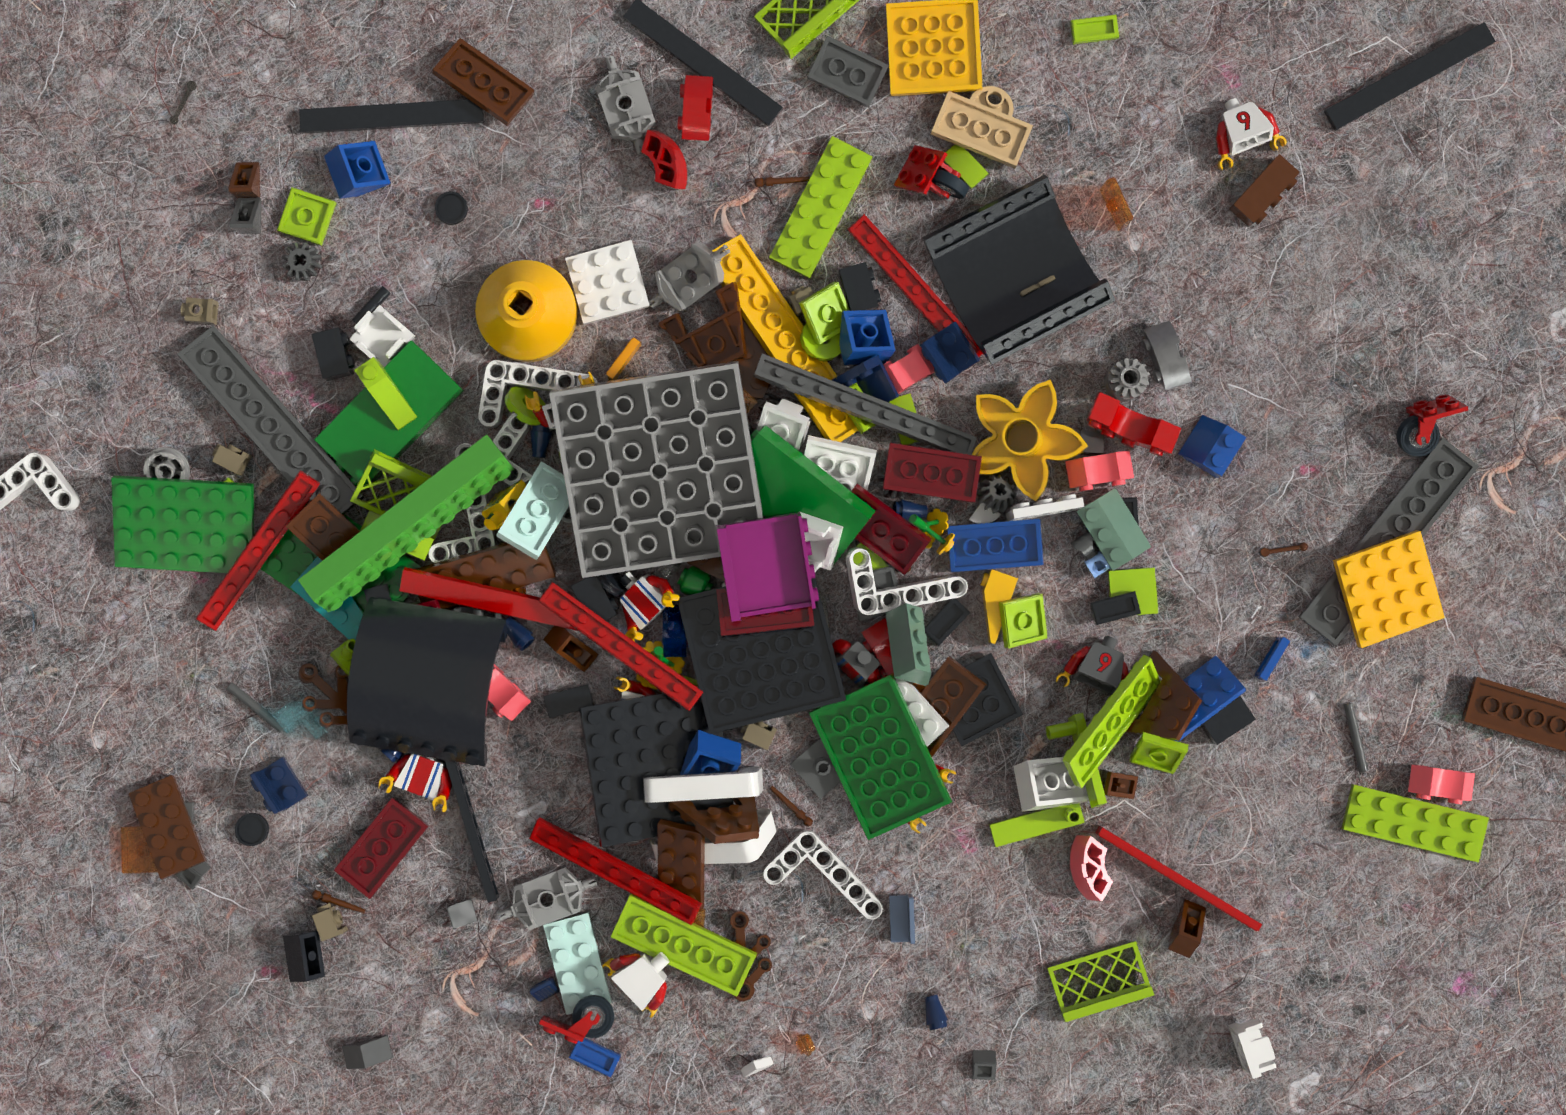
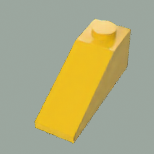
M993 569L989 570V573H984L980 585L983 586L982 595L988 642L995 644L1002 626L999 602L1011 600L1018 578Z

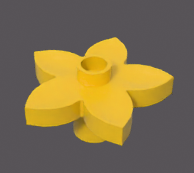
M1051 379L1039 383L1028 390L1023 396L1019 408H1016L1010 401L1001 396L992 394L976 395L978 417L983 426L992 433V436L983 440L972 453L975 456H982L979 474H998L1011 467L1013 480L1023 494L1036 502L1045 491L1048 483L1049 471L1046 460H1068L1079 455L1088 447L1083 438L1072 428L1060 424H1051L1057 411V394Z

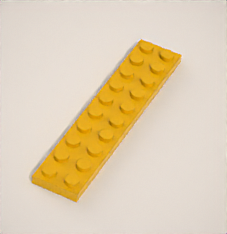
M740 234L724 243L728 246L726 250L730 249V253L724 256L720 262L724 272V281L720 284L724 287L731 282L737 283L741 315L770 357L829 380L836 378V373L827 361H818L819 359L810 357L802 348L800 341L803 328L802 323L743 236ZM722 244L721 246L715 248V249L712 250V251H713V252H714V251H717V250H718L719 248H721L724 244ZM794 393L825 439L842 442L859 431L847 413Z

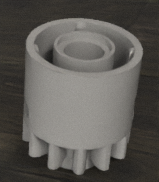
M1125 358L1109 368L1104 377V387L1108 395L1119 401L1126 402L1142 394L1147 385H1149L1148 376L1150 373L1146 371V365L1138 362L1136 358L1134 360ZM1124 375L1130 378L1131 384L1125 382Z

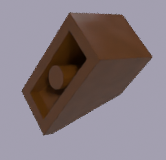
M554 626L543 639L556 653L583 672L589 668L599 655L567 628Z
M1187 899L1183 901L1171 930L1168 950L1188 958L1191 957L1201 943L1206 907Z

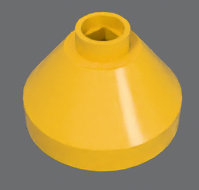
M519 260L501 266L485 280L476 300V320L486 342L502 356L518 362H537L555 355L568 343L577 323V302L570 285L557 270L538 261ZM525 296L533 303L524 315H520L512 309V306L516 300Z

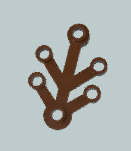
M306 663L301 666L298 672L300 681L306 684L313 683L329 699H315L312 696H307L302 702V708L308 712L314 709H341L346 715L333 716L330 712H324L319 718V723L322 727L348 725V675H340L338 670L342 668L339 665L334 671V675L337 678L336 692L318 675L315 665ZM305 669H311L313 674L306 675ZM310 700L314 706L307 707L305 702ZM324 716H327L330 718L331 722L325 723L323 722L322 718Z
M737 910L731 915L730 923L736 931V943L746 947L745 928L749 923V917L746 912ZM741 915L744 917V922L737 923L735 918ZM761 934L757 938V943L751 948L752 951L757 953L756 957L763 949L770 946V937L767 934ZM763 937L767 938L768 944L761 945L760 939ZM763 957L759 960L758 967L746 977L743 983L748 989L747 992H739L737 997L734 996L735 999L747 1001L752 998L755 991L754 984L765 972L770 971L772 968V961L769 958ZM768 961L770 965L764 969L761 967V962Z

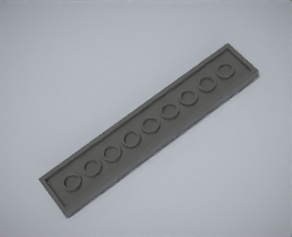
M214 325L177 353L179 358L289 483L292 482L300 470L320 482V485L307 504L320 492L343 515L356 505L350 502L356 487ZM359 493L357 498L362 500L364 497Z
M1440 438L1436 448L1427 454L1349 554L1415 530L1421 531L1423 538L1479 466L1446 439ZM1336 570L1298 616L1334 646L1338 645L1352 627Z

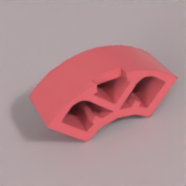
M919 344L908 349V355L895 363H892L890 360L883 364L898 394L934 373V366L923 356L922 348Z
M1130 451L1065 461L1069 487H1079L1080 492L1093 490V485L1110 482L1112 486L1126 484L1125 480L1134 478Z
M494 664L488 700L494 705L492 710L499 717L506 716L509 720L513 721L531 701Z
M1412 764L1408 792L1417 793L1416 798L1430 800L1431 796L1448 798L1449 803L1462 804L1463 800H1472L1475 773Z
M1076 835L1070 853V869L1074 883L1086 899L1103 901L1113 883L1105 869L1107 848L1091 836Z

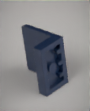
M956 321L920 344L923 356L932 363L936 376L943 380L945 384L980 361V358Z
M878 355L832 379V381L847 387L857 383L863 393L886 402L899 397Z
M285 757L278 759L263 770L250 774L252 778L250 781L255 791H260L264 797L263 803L266 809L274 814L287 810L309 796Z

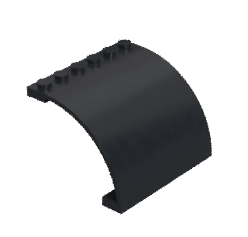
M1046 175L922 237L953 306L972 339L991 365L1116 301L1109 282L1105 278L1102 280L1097 278L1078 248L1061 214L1052 186ZM1052 275L1056 278L1021 297L1020 292L1034 284L1036 285Z
M370 597L358 629L349 673L347 724L350 743L485 767L488 760L487 744H485L488 696L500 642L505 643L507 638L506 620Z

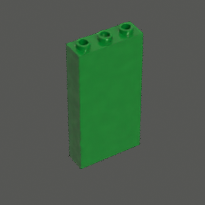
M412 340L384 369L413 409L417 418L398 430L365 387L314 439L327 455L330 454L335 459L334 463L342 472L346 470L352 476L350 480L356 486L374 449L398 459L464 391ZM372 467L369 473L371 483L377 481L383 475L382 470Z
M765 425L760 431L756 429L750 437L763 515L768 518L802 512L843 526L834 561L835 564L876 510Z

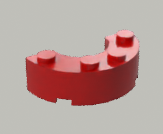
M1101 392L1097 393L1087 417L1088 425L1102 430L1101 435L1113 439L1115 436L1122 439L1121 444L1134 448V445L1150 449V453L1161 457L1163 453L1172 454L1182 429L1162 419L1148 417L1121 405L1119 400Z

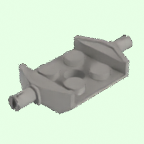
M610 56L612 63H610L607 57L605 61L609 74L601 79L595 88L613 139L634 142L637 155H642L640 147L642 149L643 136L647 133V129L650 130L656 125V121L639 72L619 70L614 56ZM622 98H629L632 101L628 109L619 107V101Z
M694 243L691 245V248L663 269L656 271L655 276L659 293L649 300V304H652L651 307L655 309L662 302H667L679 311L685 310L724 281V272L720 262L724 256L730 253V249L726 250L728 246L724 244L717 251L713 252L702 243ZM690 270L695 271L697 275L695 282L691 281L688 277Z
M563 867L552 873L514 886L513 905L498 911L499 919L502 921L514 916L525 927L532 930L581 911L584 889L598 885L597 881H595L596 877L593 876L581 881L566 867ZM544 893H549L553 896V903L549 906L541 902V895Z

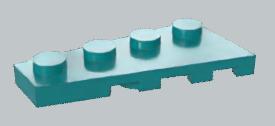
M317 556L299 578L322 562V560ZM298 579L290 586L346 638L356 640L364 612L352 596L344 600L340 608L327 612L311 599Z

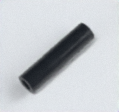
M382 286L352 320L357 324L368 311L373 313L391 293Z

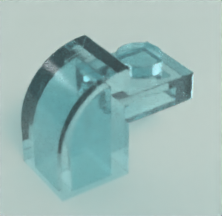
M303 701L288 703L272 715L286 733H292L302 724L305 725L316 740L321 739L328 733L325 727L320 725V717L314 716L320 709H314L310 712L305 711L302 708ZM305 702L307 707L314 706L312 702Z

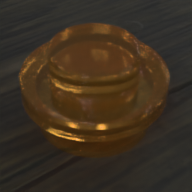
M808 1033L797 1035L798 1041L795 1043L799 1052L810 1056L811 1052L815 1051L811 1037Z

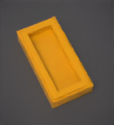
M631 338L606 372V375L611 380L618 378L640 348L641 343L637 339Z

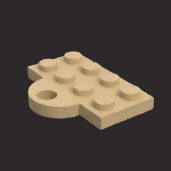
M994 86L982 87L983 89L975 91L970 99L948 91L931 135L1015 169L1033 125L1012 117L1014 108L1010 96L1004 90ZM990 95H997L1000 98V103L992 104L989 102L988 97Z

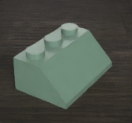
M1116 488L1076 511L1086 530L1092 536L1095 545L1110 566L1111 571H1114L1151 547Z
M905 603L886 612L894 678L927 686L930 681L931 669L922 608Z

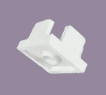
M379 305L373 313L368 311L354 326L356 332L350 340L369 358L375 357L385 367L413 340L415 335Z
M782 399L778 405L770 402L765 403L757 430L760 431L766 425L799 451L806 439L811 421H809V417L801 415L803 406Z
M800 512L802 518L807 519L808 532H804L805 541H810L812 555L808 556L809 565H814L815 572L819 567L831 570L834 565L843 526Z
M1258 1019L1242 1024L1236 1022L1228 1025L1242 1069L1252 1079L1261 1077V1073L1276 1068L1275 1062L1272 1061L1275 1059L1270 1040L1267 1036H1261L1259 1029L1263 1026Z

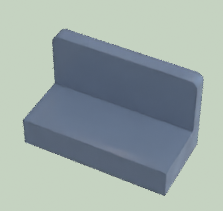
M889 895L890 941L915 944L913 895Z

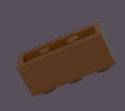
M1279 154L1235 201L1229 210L1248 227L1253 223L1258 225L1267 216L1264 211L1269 206L1274 208L1282 199L1280 194L1283 190L1289 191L1298 182L1295 177L1300 172Z

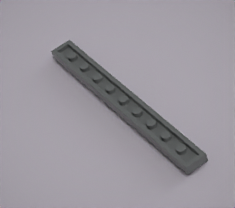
M761 354L753 375L757 379L943 451L971 455L977 439L973 435L765 354Z

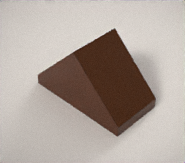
M236 162L228 187L229 192L236 198H260L259 162Z
M1103 769L1101 782L1105 795L1134 799L1138 776Z

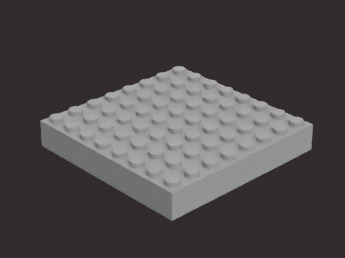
M738 361L555 389L549 393L582 578L721 557L716 526L763 518Z

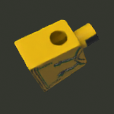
M522 479L496 493L481 511L485 518L484 525L489 530H497L503 525L526 487ZM509 500L515 501L511 506L508 505Z

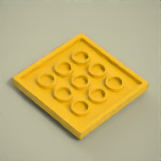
M931 0L886 3L891 96L948 93V91L969 92L983 89L978 0Z
M1415 530L1333 560L1355 640L1359 648H1364L1445 618L1421 531Z

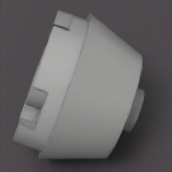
M161 447L148 454L144 462L143 472L146 477L189 480L190 466L186 455L180 450Z

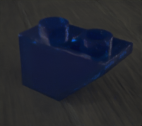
M674 605L673 608L666 607L663 610V657H687V638L679 605Z

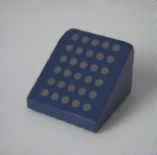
M550 976L533 985L529 992L536 1000L541 1002L557 994L559 988L553 977Z

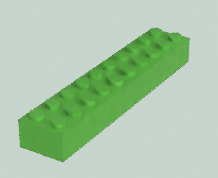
M486 434L299 578L298 581L311 599L327 612L340 608L344 600L358 594L366 583L376 580L383 570L394 566L405 553L415 550L419 542L433 536L437 531L436 529L443 524L451 522L458 512L469 508L476 498L487 494L498 481L508 478L514 468Z

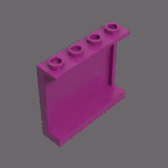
M800 512L716 526L732 622L740 621L741 617L809 606L812 609L816 608L815 601H819L817 587H812L811 580L816 578L814 565H809L808 556L812 555L810 541H805L804 532H808L807 519L802 518Z

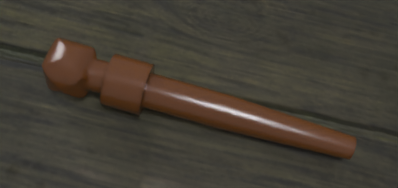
M765 177V179L756 178L754 183L756 187H762L763 185L767 187L774 184L809 181V177Z
M771 786L770 790L796 814L795 816L799 820L803 821L805 826L809 827L812 825L813 820L805 816L806 813L802 809L799 810L775 787Z
M314 890L312 893V898L315 900L321 899V902L327 904L332 903L365 913L366 909L331 897L330 894H321V891Z

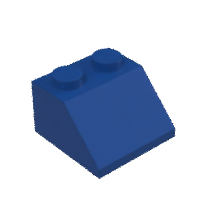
M375 141L337 145L324 155L339 199L357 197L391 184Z
M886 310L842 312L839 346L844 365H859L877 355L882 364L889 361L896 349Z
M1202 415L1178 454L1213 477L1219 478L1222 477L1246 437L1228 425Z
M698 730L689 744L680 775L736 772L741 764V743Z

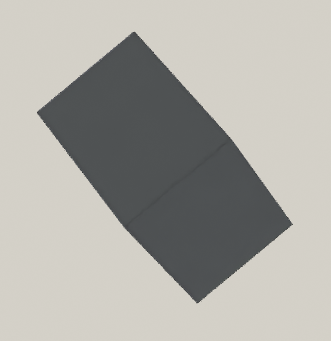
M238 198L229 223L230 228L238 234H261V198Z
M388 1035L342 1046L347 1069H364L393 1058Z

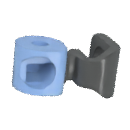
M1086 532L1070 543L1074 549L1083 553L1086 558L1084 563L1094 578L1110 569L1100 551L1095 552L1093 538L1089 532Z

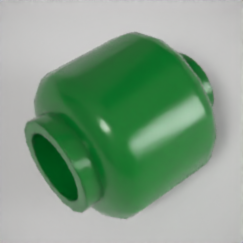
M691 566L689 569L685 567L677 582L680 585V592L687 596L711 590L713 586L710 583L711 575L695 566Z

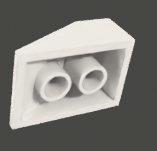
M1063 757L1027 760L1013 766L1022 812L1088 802L1089 798L1086 787L1084 785L1083 788L1074 785L1062 761Z

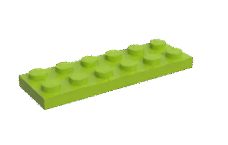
M832 136L769 259L810 279L873 156Z
M1143 655L1133 665L1132 670L1119 683L1116 691L1107 698L1102 709L1093 716L1088 727L1079 734L1074 745L1066 751L1062 761L1074 785L1083 788L1150 701L1160 683V678L1150 657Z
M1352 784L1341 829L1479 863L1489 817Z
M630 894L611 935V938L652 957L662 952L669 959V965L736 997L757 955L756 952L695 923L689 925L633 894Z

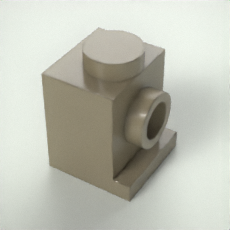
M804 286L799 287L787 296L797 317L803 315L799 302L813 295L811 288L808 286L805 288Z
M186 297V303L181 304V316H185L184 320L189 323L217 325L219 302L214 299ZM199 306L200 311L195 314V307Z
M218 444L213 451L212 456L214 458L212 462L238 475H243L253 455L244 451L240 454L242 450L231 444L228 447Z
M758 722L743 726L740 733L744 734L743 740L768 750L777 728L773 726L769 730L767 729L768 724Z
M330 903L318 907V912L312 915L321 941L343 934L348 930L347 926H341L343 919L340 911L335 910L334 906L331 907Z

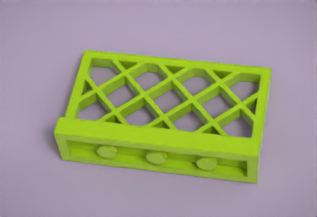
M772 0L754 15V18L784 49L785 54L792 59L859 0H831L830 2L826 0V5L822 9H813V0H810L809 9L797 8V0H794L793 8H781L782 0ZM767 13H777L776 23H766L762 18ZM780 13H793L792 23H780ZM796 13L809 14L808 21L804 24H795ZM779 28L792 29L791 36L783 41L779 37Z
M374 449L350 498V502L383 515L386 511L381 509L378 501L392 497L395 505L397 503L394 496L405 492L410 494L411 490L418 488L432 476ZM372 467L382 470L384 479L371 483L369 473ZM396 478L403 480L406 488L392 492L389 481ZM386 482L390 493L377 498L373 486ZM371 488L374 499L365 502L357 498L361 490ZM440 526L438 529H436V530H437L436 533H435L433 536H431L432 538H434V540H435V538H436V536H437V534H438V532H439L441 526Z
M1136 941L1047 968L1063 1022H1069L1154 996ZM1130 947L1133 948L1135 954L1131 965L1119 959L1123 950ZM1119 951L1117 957L1111 954ZM1108 955L1115 959L1109 971L1097 965L1101 956ZM1097 958L1095 963L1088 961ZM1118 961L1130 967L1124 979L1112 974ZM1136 961L1138 963L1139 969L1134 967ZM1081 962H1086L1093 966L1087 978L1075 972ZM1075 965L1073 970H1070L1067 967ZM1063 968L1071 973L1065 985L1056 981L1053 971ZM1095 968L1107 974L1102 986L1090 980ZM1132 969L1141 973L1144 983L1135 986L1127 982ZM1073 975L1085 980L1080 993L1067 987ZM1110 976L1122 982L1119 990L1116 992H1111L1104 988ZM1088 982L1100 988L1096 998L1089 999L1082 995ZM1125 984L1131 986L1129 988L1123 989ZM1058 985L1061 986V987H1063V990H1062L1061 993H1060V991H1059ZM1066 989L1078 995L1075 1003L1067 1007L1064 1006L1062 1000ZM1102 991H1105V992L1109 993V994L1100 996L1101 993H1102ZM1081 997L1086 1000L1078 1003Z

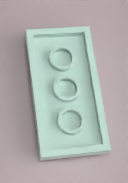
M541 461L496 536L537 560L569 507L564 475Z
M589 912L543 925L566 1015L572 1014L576 1004L582 998L589 995L604 997L612 1003Z

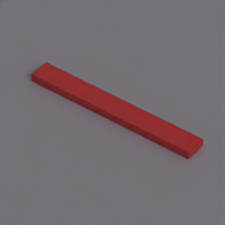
M865 214L847 229L937 332H940L956 321L978 357L983 354L966 327Z
M301 470L297 473L201 609L196 620L215 631L218 629L288 530L286 525L303 509L320 485V482Z
M404 567L399 590L401 592L576 630L539 603L540 597Z
M552 582L538 600L539 603L687 711L692 709L703 694V691Z
M541 817L537 819L530 835V840L689 925L694 923L702 905L701 902Z
M1100 825L1095 832L1101 838L1257 932L1261 928L1262 924Z

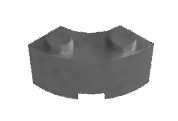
M1170 320L1143 329L1145 339L1142 340L1145 352H1149L1155 367L1153 376L1156 383H1161L1166 391L1191 382L1186 357H1183L1180 352V341Z

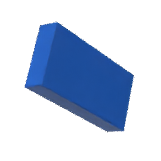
M1277 637L1254 674L1255 677L1267 681L1290 643L1288 639L1284 637Z
M584 1038L583 1042L578 1041L575 1044L569 1058L611 1078L621 1054Z

